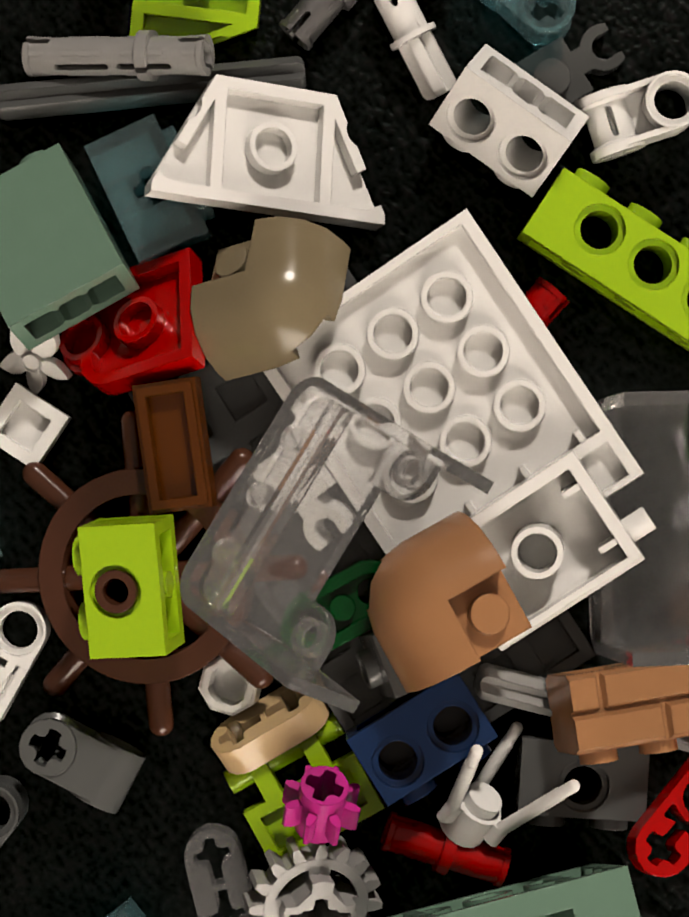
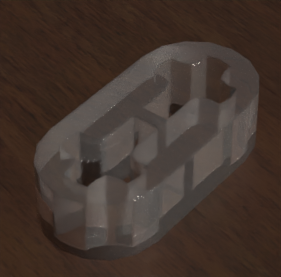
M207 823L197 828L190 836L184 851V863L197 917H211L218 913L220 905L218 891L227 889L232 908H243L245 911L244 914L238 917H245L248 912L242 896L244 892L252 890L242 845L237 834L228 826L220 823ZM214 838L217 847H228L230 853L223 856L221 865L223 877L218 879L214 878L209 860L199 861L196 854L203 851L205 840Z

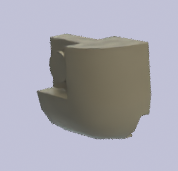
M275 216L255 219L250 241L218 250L211 281L192 286L190 306L195 335L205 358L225 381L279 368L299 359L297 347L313 335L323 320L335 321L343 298L351 251L350 247L323 226L304 219Z

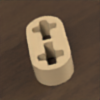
M303 679L292 681L259 699L251 707L235 716H230L222 722L210 739L211 748L229 773L235 775L246 774L317 733L328 719L329 707L311 681Z

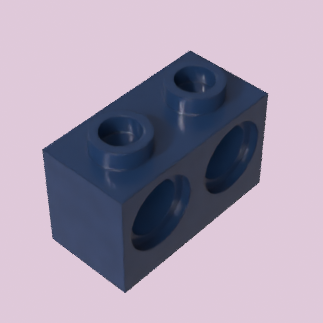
M459 673L438 684L399 697L346 731L347 743L388 807L400 799L407 806L429 794L438 785L434 777L453 765H456L460 771L471 747L475 744L482 746L483 755L480 761L483 760L492 751L488 743L498 737ZM450 706L460 707L469 714V723L466 730L461 735L453 738L439 735L433 727L436 715L442 709ZM394 741L405 742L415 750V758L411 766L400 772L389 771L379 762V754L383 747Z

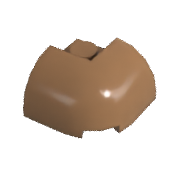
M459 511L452 513L394 547L380 560L381 563L370 584L369 609L366 610L374 635L407 693L428 688L480 662V657L532 628L501 571L506 566L493 544L467 514Z

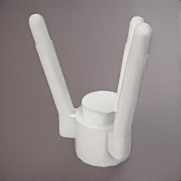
M516 721L511 724L472 784L471 781L483 755V748L478 744L471 747L448 800L436 816L442 831L455 844L464 848H475L485 840L490 846L497 847L508 833L576 793L580 789V783L572 779L501 820L502 799L499 793L489 784L523 730V725Z

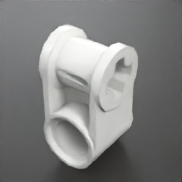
M678 70L665 71L628 85L621 84L602 89L575 101L573 105L589 116L586 124L594 145V150L590 153L592 163L597 164L622 157L648 144L676 136L685 131L689 126V74ZM663 90L677 92L685 102L686 111L684 116L677 119L662 116L655 107V94Z

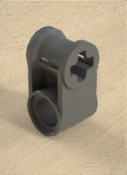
M57 711L45 712L35 717L23 732L19 742L20 758L25 767L31 772L65 788L83 802L112 814H116L119 811L146 759V755L124 740L106 732L97 731L67 714ZM52 729L61 734L59 745L67 751L64 752L56 749L51 757H48L40 752L43 742L35 737V734L45 737Z

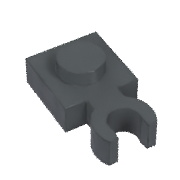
M600 23L590 27L583 34L578 47L573 51H570L561 36L519 61L516 65L573 105L575 101L591 94L594 90L586 77L587 75L604 76L614 72L624 61L625 55L620 51L611 58L601 59L594 54L592 43L601 39L609 30L605 23Z

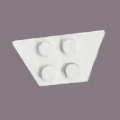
M216 74L208 82L146 184L144 197L273 216L299 218L307 221L374 231L385 225V214L382 206L374 207L361 173L366 170L357 145L348 136V122L337 95Z

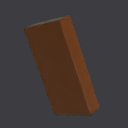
M200 377L133 385L132 392L150 515L217 506L218 500Z

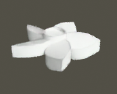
M10 330V344L13 350L3 359L0 367L11 374H22L26 371L27 384L32 392L38 394L44 388L47 376L56 380H69L73 376L69 368L61 360L52 357L59 350L61 343L59 334L28 350Z

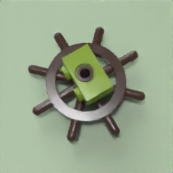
M129 410L122 415L120 420L124 469L116 470L93 479L74 492L43 463L31 462L25 465L22 471L24 481L52 505L57 512L53 516L44 535L38 567L1 569L0 594L40 592L48 619L59 638L68 648L67 652L43 681L44 690L48 695L53 697L63 695L87 666L113 679L128 683L145 684L149 728L157 736H166L172 731L174 726L170 682L195 673L217 656L225 660L255 688L263 689L272 683L274 673L271 667L236 636L244 625L250 611L255 581L300 579L308 571V562L300 554L253 555L251 543L244 525L226 501L255 464V457L247 448L235 449L214 473L218 500L217 506L184 510L175 521L173 514L150 515L135 410ZM127 496L129 517L103 518L96 512L109 501ZM204 527L215 545L219 558L179 560V555ZM222 583L220 602L215 616L210 614L180 585ZM77 590H83L84 601L82 603ZM185 625L199 638L190 645L177 649L185 643Z

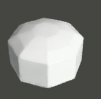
M220 656L203 667L198 690L210 710L235 716L259 700L261 689L252 686Z

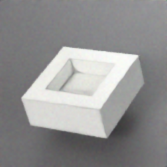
M15 383L0 406V448L25 465L31 462L43 463L72 418L22 384Z

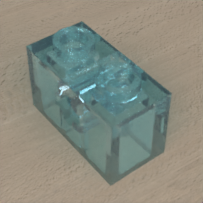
M154 114L84 146L132 250L141 265L147 261L192 247L211 238L212 235L205 222L216 217L212 206L164 200L155 205L150 197H139L145 192L146 183L144 180L152 176L177 135L173 125L162 130Z

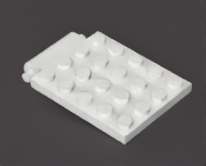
M467 208L343 293L342 302L335 321L323 320L313 335L297 347L299 359L279 368L263 371L385 554H388L399 543L457 511L467 514L480 527L504 562L506 568L501 571L532 628L499 646L498 648L501 651H504L645 560L636 541L655 530V524L642 506L623 519H620L607 498L645 473Z

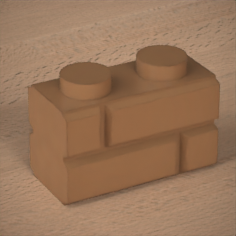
M660 656L547 674L545 682L549 708L552 711L551 725L554 746L558 752L579 755V763L581 765H595L619 760L618 748L635 745L639 747V754L645 755L678 750L677 738L689 736V660L687 657Z

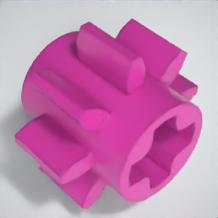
M306 765L300 783L294 780H286L282 798V802L285 804L282 820L283 826H294L305 845L309 843L338 845L341 827L348 830L357 829L361 808L357 806L360 791L359 784H349L347 778L339 771L337 766L311 767Z

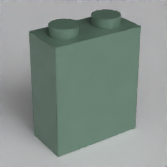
M59 143L46 150L35 151L21 160L19 165L0 175V312L8 328L28 350L33 349L140 289L83 180Z

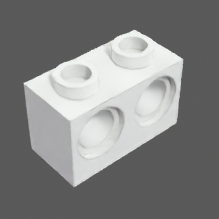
M485 44L464 68L429 125L439 131L446 142L453 148L461 152L470 153L494 170L495 175L501 182L509 187L520 189L530 197H533L584 126L589 116L488 44ZM470 99L483 103L490 115L479 112L473 106ZM522 136L534 139L540 145L542 151L531 149L525 144Z

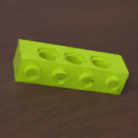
M564 167L516 239L689 351V306L687 303L689 293V238L683 237L679 243L659 229L663 222L648 209L632 202L626 208L606 195L610 188L596 175L582 168H578L575 173H572ZM597 217L607 223L611 230V241L607 248L595 249L584 242L580 232L583 219ZM649 251L660 258L663 264V275L658 283H646L636 275L634 259L638 252Z

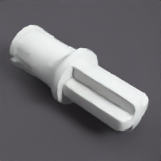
M373 0L394 40L390 44L391 50H399L422 97L426 100H432L450 91L456 82V78L432 33L436 29L435 23H427L417 1L397 0L398 4L395 6L392 0Z

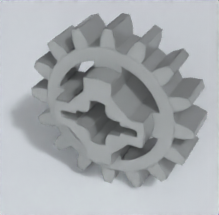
M340 835L338 845L336 846L309 843L307 846L300 847L296 839L291 836L286 838L288 852L282 856L268 849L264 855L268 861L269 868L266 871L251 869L248 875L255 890L244 892L242 896L248 912L245 917H371L369 912L382 909L383 904L375 890L381 885L379 878L363 851L359 847L350 850L345 839ZM331 870L341 873L350 882H344L341 875H330Z

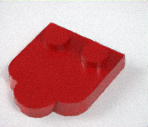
M190 247L129 267L140 287L139 290L62 332L59 348L66 366L75 374L84 376L100 391L108 395L123 394L132 391L133 385L160 382L205 368V356L194 332L190 310L192 286L203 283L202 259Z

